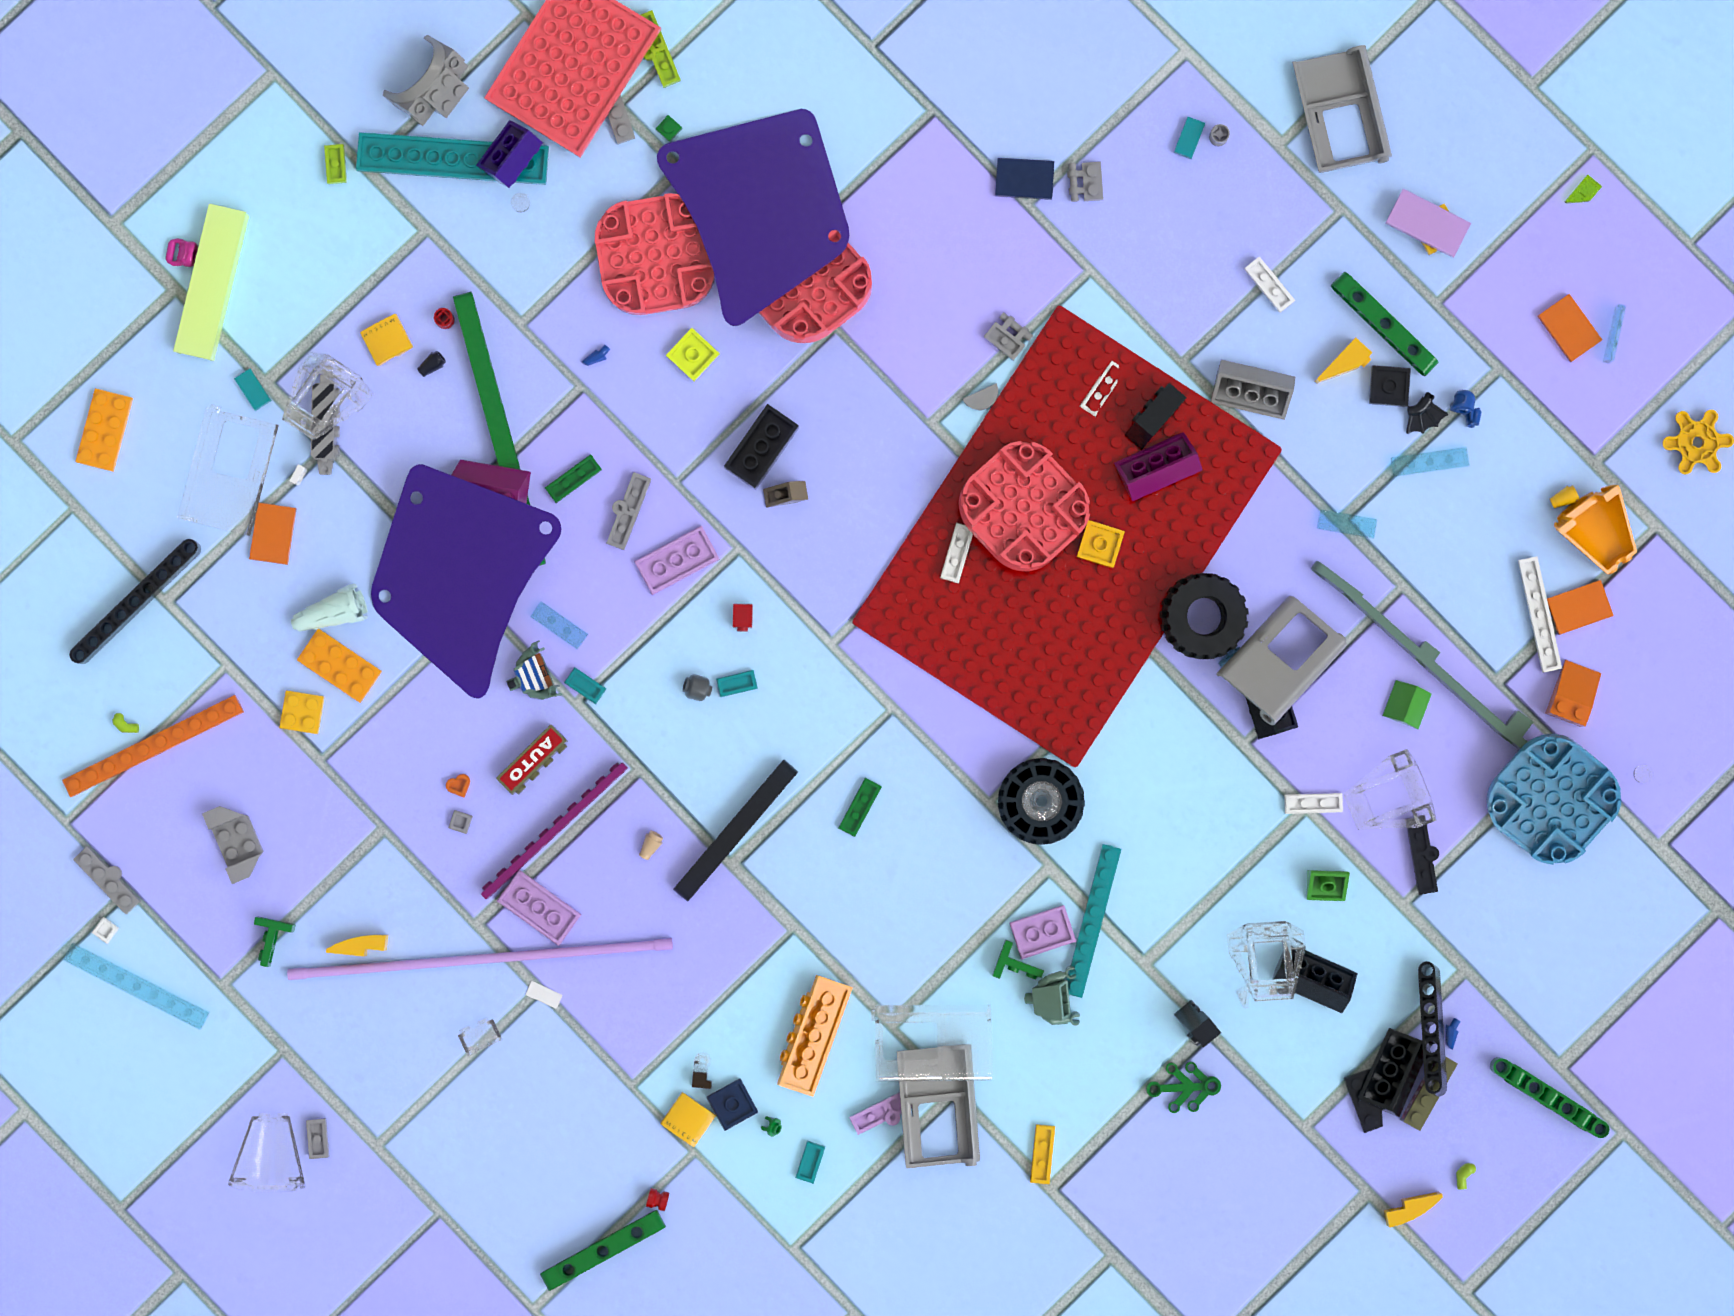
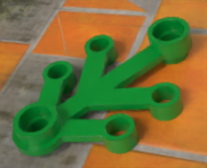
M1189 1061L1185 1065V1070L1188 1073H1193L1201 1081L1200 1083H1193L1178 1069L1175 1063L1170 1062L1166 1065V1071L1169 1074H1173L1182 1083L1160 1085L1156 1081H1151L1146 1086V1092L1151 1097H1157L1163 1092L1183 1091L1175 1101L1168 1104L1169 1111L1177 1113L1180 1110V1106L1194 1091L1202 1090L1195 1100H1191L1187 1104L1189 1111L1196 1112L1199 1109V1105L1208 1095L1214 1096L1220 1092V1080L1214 1076L1207 1077L1197 1068L1194 1062ZM1189 1064L1194 1065L1193 1071L1188 1070L1187 1067ZM1174 1065L1175 1071L1169 1072L1168 1067ZM1210 1082L1215 1084L1213 1089L1208 1088ZM1152 1085L1157 1086L1156 1092L1150 1091ZM1196 1103V1109H1190V1104ZM1177 1104V1110L1172 1111L1171 1105Z

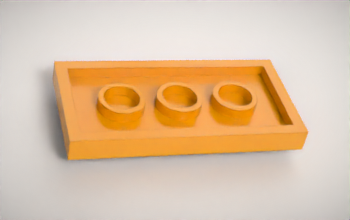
M95 388L76 463L114 472L133 398Z
M317 629L297 658V661L359 703L363 701L382 673L380 669L320 629Z

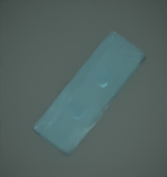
M1618 304L1614 308L1603 363L1609 364L1615 359L1626 309L1625 305Z
M1320 510L1317 529L1374 539L1377 519Z
M542 601L530 616L577 650L589 635Z

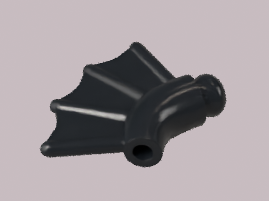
M1426 392L1416 405L1408 406L1407 434L1414 431L1424 434L1428 428L1438 427L1441 419L1448 416L1447 412L1432 402L1435 398L1433 394Z

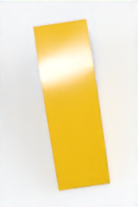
M365 935L347 939L327 948L326 953L365 957L367 956L368 949L386 951L389 935Z
M1434 1192L1401 1199L1402 1207L1384 1210L1386 1225L1390 1228L1414 1220L1435 1206L1443 1198L1442 1193Z

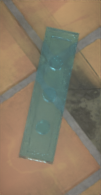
M1467 447L1390 458L1393 477L1470 466Z

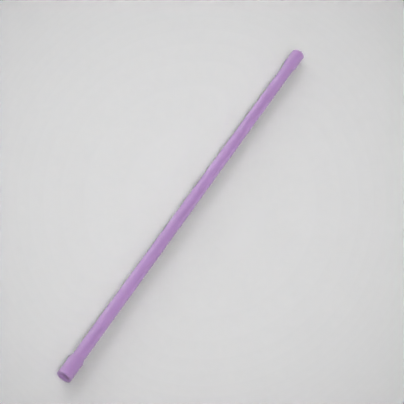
M672 938L653 941L317 968H292L287 970L288 980H300L313 977L649 950H673Z

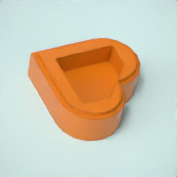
M460 774L456 779L451 778L446 782V789L450 793L465 798L471 780L468 775Z

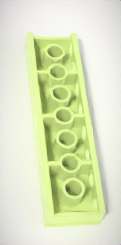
M214 204L208 205L173 352L210 361L215 360L249 220L247 212Z

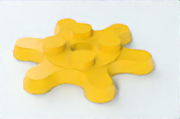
M1711 409L1704 413L1702 420L1694 421L1687 412H1678L1675 420L1680 426V433L1674 437L1668 436L1664 438L1662 445L1666 450H1677L1681 453L1682 460L1678 465L1679 472L1684 475L1689 474L1697 463L1705 464L1711 473L1719 472L1721 470V462L1717 459L1716 453L1720 448L1731 447L1734 444V437L1731 434H1719L1716 432L1715 423L1718 420V413ZM1695 437H1699L1702 440L1700 448L1693 446V439Z

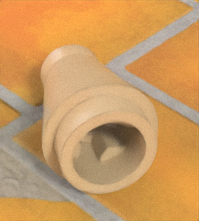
M652 830L646 833L639 856L649 860L663 844V836Z

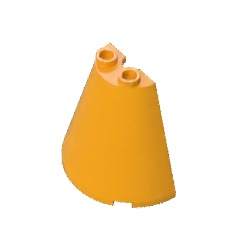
M1619 485L1605 486L1601 488L1602 492L1593 493L1592 491L1576 500V503L1569 505L1557 517L1558 523H1554L1555 529L1606 574H1612L1617 571L1620 562H1629L1633 558L1632 556L1637 553Z

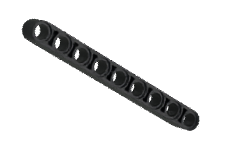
M186 539L175 548L71 649L69 654L71 661L78 664L89 662L201 553V545L195 540ZM193 543L195 550L192 553H188L187 546ZM176 557H180L181 564L175 567L173 560ZM162 570L167 571V577L164 580L159 578ZM149 583L153 585L151 593H147L145 590ZM134 597H138L140 600L136 607L132 605ZM121 610H124L126 613L123 620L118 618V613ZM110 623L112 630L106 634L104 626ZM93 637L98 639V644L95 647L90 645V640ZM82 650L84 652L83 659L78 660L76 654L78 651Z
M783 760L673 890L688 902L799 771L786 760Z

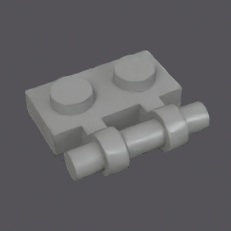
M1101 161L1082 163V170L1079 171L1076 170V163L1068 164L1069 171H1067V177L1070 178V188L1068 191L1069 195H1071V202H1078V195L1084 194V202L1103 201ZM1082 177L1083 187L1079 188L1077 178Z
M1003 312L999 318L1005 323L1001 326L995 322L983 338L1014 361L1025 347V344L1020 340L1024 337L1027 341H1030L1033 335L1028 332V328L1022 327L1014 321V317L1011 315L1009 317ZM1011 327L1018 334L1016 336H1013L1011 333L1007 331V329Z

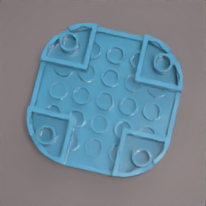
M1545 734L1528 741L1499 772L1490 784L1486 803L1490 818L1501 833L1503 832L1534 859L1545 864L1554 865V863L1566 864L1582 856L1586 852L1585 848L1610 821H1614L1620 810L1622 800L1620 785L1607 766L1573 739L1559 734Z

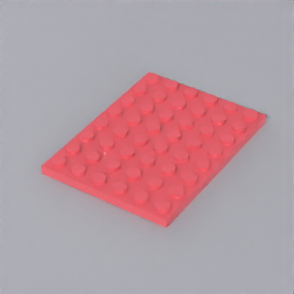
M545 0L484 98L581 158L660 33L661 27L616 0Z

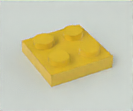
M1088 520L1077 557L1114 568L1125 531Z
M286 690L279 728L318 734L325 697Z

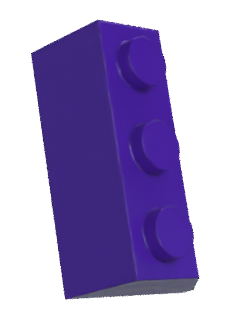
M509 120L476 166L500 184L510 188L516 182L523 169L528 166L532 157L539 151L543 142L528 129Z

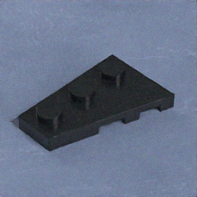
M1371 1068L1343 1078L1364 1133L1383 1127L1382 1110L1358 1098Z

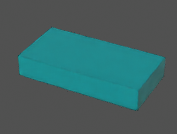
M1187 117L1174 153L1192 159L1205 123Z
M251 369L234 378L255 411L272 401Z
M575 667L564 682L594 704L598 703L606 691L605 687Z
M754 670L716 679L720 697L758 689Z
M807 1140L795 1178L814 1184L826 1146Z

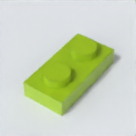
M344 144L324 145L327 184L347 183Z

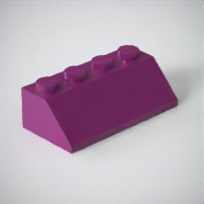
M1184 432L1114 463L1132 501L1202 471L1198 453Z
M460 460L451 474L457 478L527 503L531 471Z

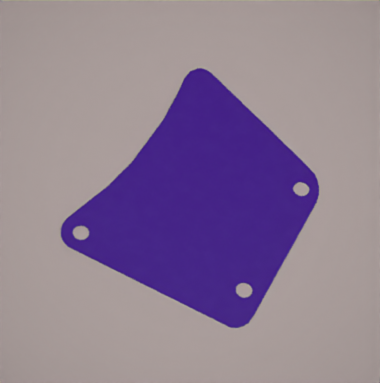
M801 108L667 143L657 153V163L685 203L697 225L714 272L722 315L731 326H739L834 260L845 250L850 236L849 226L819 126L814 114L807 109ZM803 135L811 136L812 144L810 146L801 145L800 137ZM674 151L678 153L679 160L676 163H669L666 156L669 152ZM830 231H839L841 239L838 242L830 241L828 238Z
M418 464L410 469L405 480L371 588L373 607L391 627L472 698H482L489 689L499 645L517 600L532 574L558 541L562 530L561 523L552 513L424 464ZM413 492H420L422 494L423 500L420 504L412 503L411 494ZM542 522H549L552 526L551 533L547 535L541 533L540 524ZM382 590L389 591L391 594L390 601L382 602L379 599V593Z

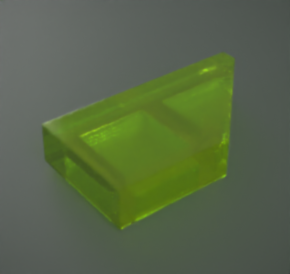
M1587 174L1564 202L1566 204L1589 202L1602 186Z

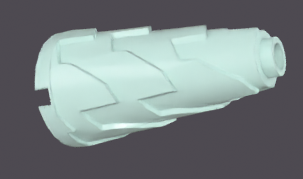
M355 583L349 584L321 601L305 607L306 609L293 615V619H291L293 629L301 632L366 620L368 616H363V614L368 613L361 590L356 592L355 588L358 586Z

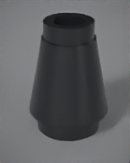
M439 351L431 352L417 370L425 377L443 368L446 360Z

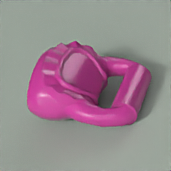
M179 238L172 239L168 242L165 259L172 266L183 265L192 267L195 263L198 245L193 241H185ZM178 243L180 246L178 247L177 260L173 261L175 246Z

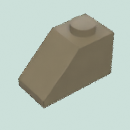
M791 481L763 489L766 508L809 500L805 481Z

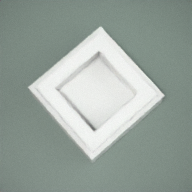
M298 464L290 482L300 486L307 469Z
M103 917L91 933L108 944L120 928Z

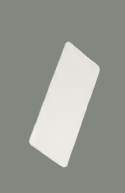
M531 981L526 992L527 996L555 1009L558 1007L563 996Z

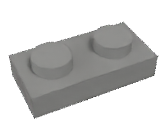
M326 1118L306 1120L309 1159L330 1157Z

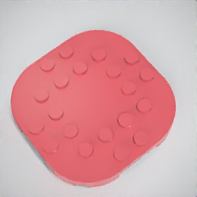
M668 193L664 194V196L628 202L627 200L621 201L605 211L606 213L596 226L595 245L602 286L608 299L614 306L632 315H648L688 308L699 303L707 296L714 284V272L697 225L678 194Z
M832 230L828 238L832 242H838L841 239V234L837 230ZM848 243L845 250L834 260L764 308L759 314L778 335L786 340L795 343H811L821 340L858 313L868 302L872 291V276L869 264Z
M1017 441L1004 446L967 480L959 497V511L966 527L1000 563L1017 571H1033L1048 564L1083 531L1090 516V501L1083 485L1080 482L1076 483L1051 457L1053 453L1035 442Z

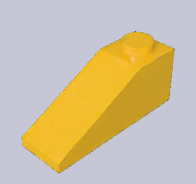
M1355 337L1314 382L1318 384L1354 371L1360 366L1364 368L1371 361L1369 356L1372 352Z

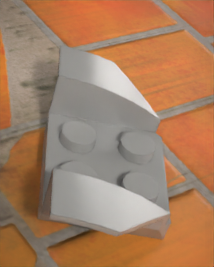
M221 806L202 813L208 830H212L228 867L225 870L231 884L249 878L259 857L264 852L250 817Z

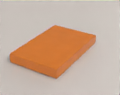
M1570 293L1537 316L1570 363L1603 340Z
M258 503L250 560L288 565L297 508Z
M1601 580L1547 598L1549 610L1558 635L1614 616Z

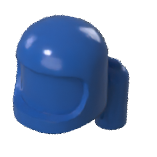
M1469 390L1457 391L1454 396V404L1451 405L1450 410L1465 415L1467 427L1474 428L1480 423L1482 411L1479 407L1474 409L1475 395Z

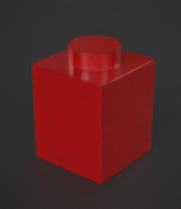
M733 604V628H737V632H748V629L753 628V604Z

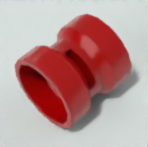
M439 308L434 313V321L441 329H449L454 325V315L447 308Z
M651 1188L646 1207L653 1208L658 1206L659 1210L665 1212L670 1193L664 1191L660 1194L657 1189Z

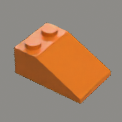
M1565 660L1545 714L1579 727H1585L1593 708L1601 673Z

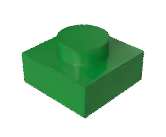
M667 115L655 129L667 141L671 142L683 128Z

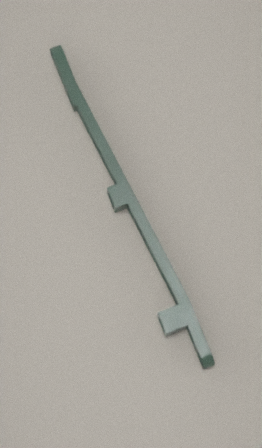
M1316 561L1313 564L1311 570L1341 592L1498 735L1518 750L1528 742L1523 736L1533 724L1531 719L1520 711H1514L1506 724H1504L1435 662L1441 653L1426 641L1422 642L1418 647L1362 597L1364 594L1321 562Z

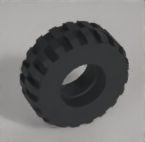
M1213 573L1192 574L1178 580L1167 591L1166 598H1163L1161 603L1163 605L1162 611L1159 614V618L1162 620L1161 630L1164 631L1167 642L1171 643L1177 652H1181L1184 656L1190 658L1215 659L1226 655L1227 652L1238 646L1237 643L1243 639L1245 635L1244 630L1248 627L1249 621L1246 620L1249 610L1245 606L1244 602H1246L1244 595L1240 594V589L1233 585L1229 579ZM1200 598H1208L1218 605L1221 614L1217 629L1205 635L1193 631L1187 619L1190 605Z

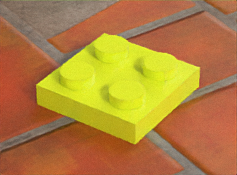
M691 328L666 354V357L695 382L720 353Z

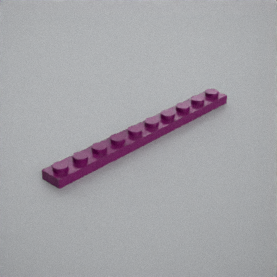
M618 762L609 769L611 773L606 778L604 775L595 782L597 786L592 791L590 789L586 790L581 795L583 799L578 804L576 802L572 803L567 808L569 812L564 817L562 815L558 816L552 822L554 826L550 830L548 828L543 830L538 835L540 839L536 843L533 841L524 848L526 852L522 856L519 854L510 861L512 865L508 869L504 867L496 874L498 878L493 883L491 881L487 882L482 887L484 891L481 895L485 899H489L616 781L628 767L623 762L621 764Z

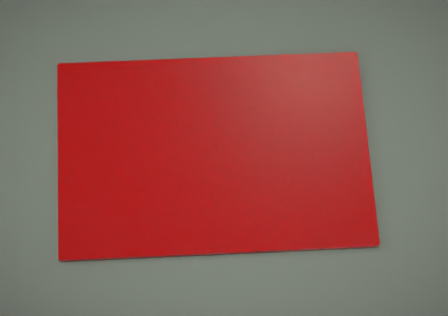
M1057 306L854 617L853 624L1072 767H1078L1164 634V631L1161 630L1162 620L1159 618V614L1162 611L1163 605L1161 603L1163 598H1166L1167 591L1178 580L1192 574L1204 572L1278 458L1282 448L1066 308ZM1111 361H1113L1119 365V368H1117L1114 365L1111 366L1105 377L1102 379V381L1100 382L1092 396L1085 404L1087 407L1090 408L1091 411H1098L1095 417L1083 408H1081L1080 405L1086 398V396L1088 395V393L1090 392L1098 378L1102 376V374L1109 366ZM1110 376L1113 379L1111 384L1105 382L1106 377ZM1117 380V384L1111 392V387ZM1170 383L1187 398L1142 450L1184 432L1198 453L1202 471L1132 501L1114 463L1142 451L1125 434L1134 424L1132 419L1138 412L1142 414L1145 411L1144 405L1150 399L1154 401L1157 397L1154 395L1161 386L1165 388ZM1096 392H1100L1102 395L1101 399H1095L1094 395ZM1109 395L1103 403V405L1101 406L1100 403L1103 400V398ZM1013 442H1035L1053 453L1051 457L1076 483L1080 482L1086 490L1090 501L1089 520L1125 531L1114 568L1077 557L1085 531L1084 528L1048 564L1033 571H1017L1006 567L973 535L959 584L940 578L956 523L965 525L959 511V497L963 486L1000 449Z

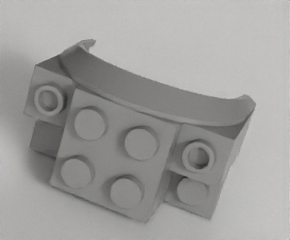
M426 35L424 39L432 44L433 57L424 75L412 87L403 92L392 93L387 90L383 91V96L389 102L407 113L422 126H424L434 111L447 118L469 89L459 79L468 67L464 62L465 59L454 49L429 35Z

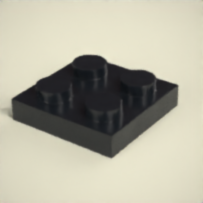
M1372 365L1369 404L1408 407L1411 368Z

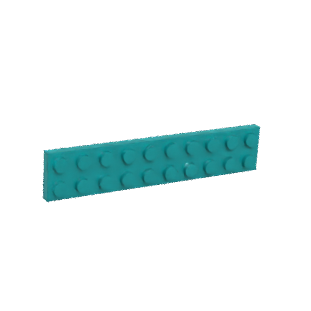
M359 132L356 171L496 181L476 166L493 142ZM540 146L539 151L532 157L528 166L517 177L515 183L546 185L549 146Z

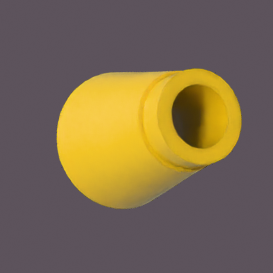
M1567 485L1549 498L1554 509L1576 503V500L1580 499L1573 485L1570 487Z

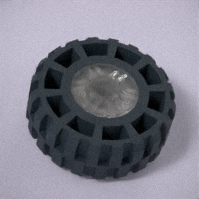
M1036 758L1020 763L1007 774L998 792V809L1002 822L1013 835L1031 844H1052L1066 838L1076 829L1083 816L1085 800L1080 780L1069 767L1056 760ZM1039 796H1043L1046 799V804L1043 807L1038 806L1036 803Z

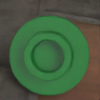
M765 1116V1119L769 1121V1126H761L760 1128L763 1131H767V1134L771 1137L778 1135L782 1129L781 1120Z

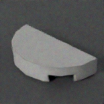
M997 383L963 398V402L966 406L975 410L988 409L995 403L998 397Z

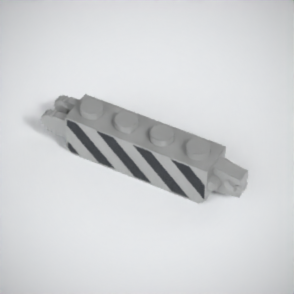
M323 368L320 371V383H315L312 386L311 456L318 463L320 475H332L333 463L340 456V446L337 445V438L340 437V426H337V418L340 419L341 412L340 407H337V402L341 398V390L334 383L332 371L328 368Z

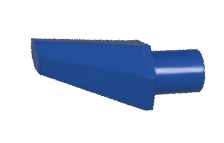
M604 344L599 351L595 350L581 362L589 366L607 359L605 355L609 352L610 348Z
M1453 1018L1450 1026L1446 1024V1045L1452 1050L1459 1033L1456 1029L1461 1022L1456 1018Z

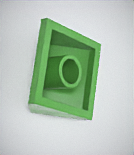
M1395 680L1382 716L1419 729L1432 693L1416 685Z
M1307 870V900L1345 901L1350 872Z

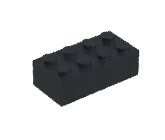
M767 404L725 463L724 469L754 490H757L799 430V425Z

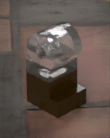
M700 1052L695 1056L692 1087L712 1088V1081L707 1080L708 1067L711 1065L712 1060L711 1056L706 1052Z

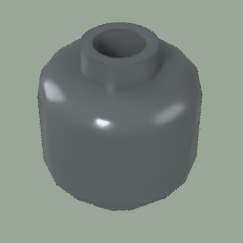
M692 674L690 677H686L682 690L687 698L703 701L706 696L709 697L711 695L712 686L707 677Z

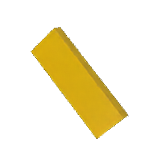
M1036 1124L1030 1183L1050 1184L1055 1126Z

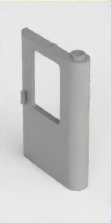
M1366 45L1352 47L1346 52L1292 62L1319 173L1378 161V164L1388 162L1389 158L1392 157ZM1356 104L1359 107L1369 154L1335 161L1331 151L1323 111Z
M1288 596L1216 675L1223 677L1261 710L1260 716L1265 722L1275 725L1347 646L1346 638L1341 633L1333 630L1298 599ZM1300 613L1324 632L1327 638L1298 670H1293L1269 650L1268 645Z
M971 1045L897 1051L906 1169L954 1163L976 1166L977 1162L980 1161ZM953 1101L958 1146L957 1154L924 1158L921 1147L919 1105Z

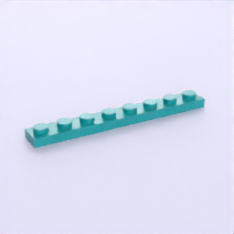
M1102 845L1070 965L1075 969L1069 970L1068 975L1076 974L1074 979L1067 978L1069 995L1083 997L1122 850L1120 848Z

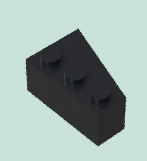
M1170 383L1165 388L1161 386L1154 394L1157 397L1154 401L1150 399L1144 405L1145 411L1142 414L1138 412L1132 419L1134 424L1125 434L1141 450L1187 398Z
M1192 1000L1174 1013V1016L1188 1031L1186 1036L1196 1046L1200 1045L1204 1048L1222 1033Z

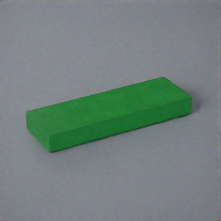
M590 454L547 485L545 489L557 504L601 472L602 469Z
M865 778L838 829L855 837L882 786Z

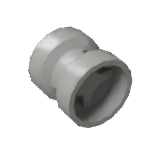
M1223 124L1215 125L1209 135L1211 144L1217 147L1223 146L1230 136L1228 127Z

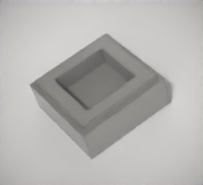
M454 810L448 828L467 834L473 816Z

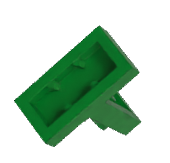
M258 916L255 917L254 925L268 928V931L265 930L263 935L265 945L264 949L260 950L258 961H261L260 966L271 967L279 930L293 933L296 925Z
M1005 939L992 976L1000 979L1005 965H1008L1007 969L1018 973L1021 970L1027 972L1025 976L1035 980L1037 977L1042 978L1044 970L1008 957L1013 942Z

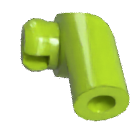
M121 713L114 715L112 723L120 732L139 733V724L127 723L124 720V715Z
M1465 1163L1457 1170L1458 1190L1467 1189L1466 1179L1476 1172V1166L1473 1163Z

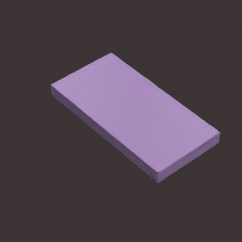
M1402 189L1385 223L1452 258L1455 257L1471 225L1470 222L1405 189Z
M700 526L634 562L651 594L655 595L715 563L720 558L705 530Z
M521 870L516 873L497 900V902L558 946H560L582 915Z

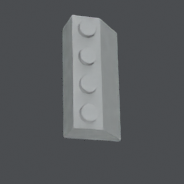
M1221 359L1210 402L1285 420L1294 392L1296 377Z

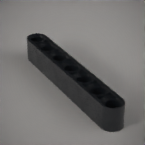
M1425 961L1418 967L1424 1079L1426 1090L1434 1096L1440 1097L1447 1091L1441 977L1439 968L1433 963ZM1432 967V973L1426 976V970ZM1433 986V993L1427 995V989ZM1434 1005V1012L1432 1014H1428L1429 1007ZM1435 1024L1436 1030L1433 1033H1430V1026ZM1436 1043L1437 1050L1435 1052H1431V1046ZM1438 1063V1069L1432 1072V1065ZM1436 1082H1439V1089L1437 1091H1433V1085Z

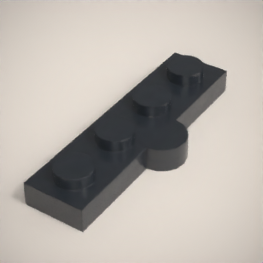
M1426 816L1407 818L1405 820L1418 895L1438 892L1433 861L1438 859L1439 850L1434 846H1430Z

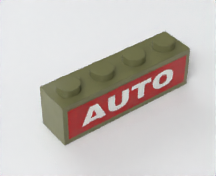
M550 724L496 779L512 795L515 793L519 795L526 788L525 784L529 780L533 781L540 775L538 771L543 766L547 768L554 761L552 757L557 752L561 754L568 747L566 745L568 740Z
M1446 1057L1448 1083L1458 1063ZM1438 1063L1432 1065V1072L1438 1069ZM1424 1077L1400 1118L1401 1121L1421 1131L1439 1097L1426 1090ZM1436 1082L1433 1085V1091H1437L1439 1089V1082Z

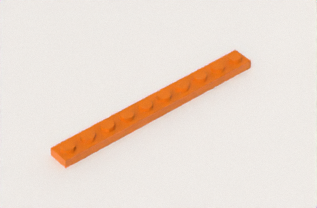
M233 695L62 781L69 796L74 797L244 713V710L237 696Z

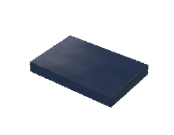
M997 158L995 197L1052 200L1055 161Z

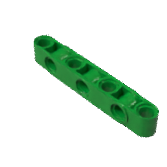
M1343 272L1331 284V288L1422 376L1426 377L1439 363L1399 321L1347 272ZM1354 293L1361 295V302L1354 301L1352 297ZM1380 321H1388L1389 328L1381 327ZM1409 346L1415 347L1416 355L1409 354Z
M1496 1057L1491 1061L1490 1069L1494 1074L1581 1130L1598 1138H1605L1609 1134L1610 1128L1605 1121L1521 1067L1500 1057ZM1502 1061L1505 1067L1501 1072H1498L1496 1064ZM1532 1082L1537 1084L1535 1092H1530L1529 1085ZM1565 1103L1570 1105V1110L1567 1113L1562 1111V1106ZM1598 1124H1602L1603 1131L1597 1134L1595 1127Z
M658 1210L652 1211L540 1273V1276L548 1291H551L661 1231L666 1225ZM632 1228H641L642 1235L634 1236ZM601 1245L606 1246L608 1254H599L598 1247ZM566 1264L572 1265L574 1272L571 1274L566 1273L564 1266Z

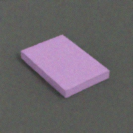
M1064 905L1009 923L1021 960L1076 942Z

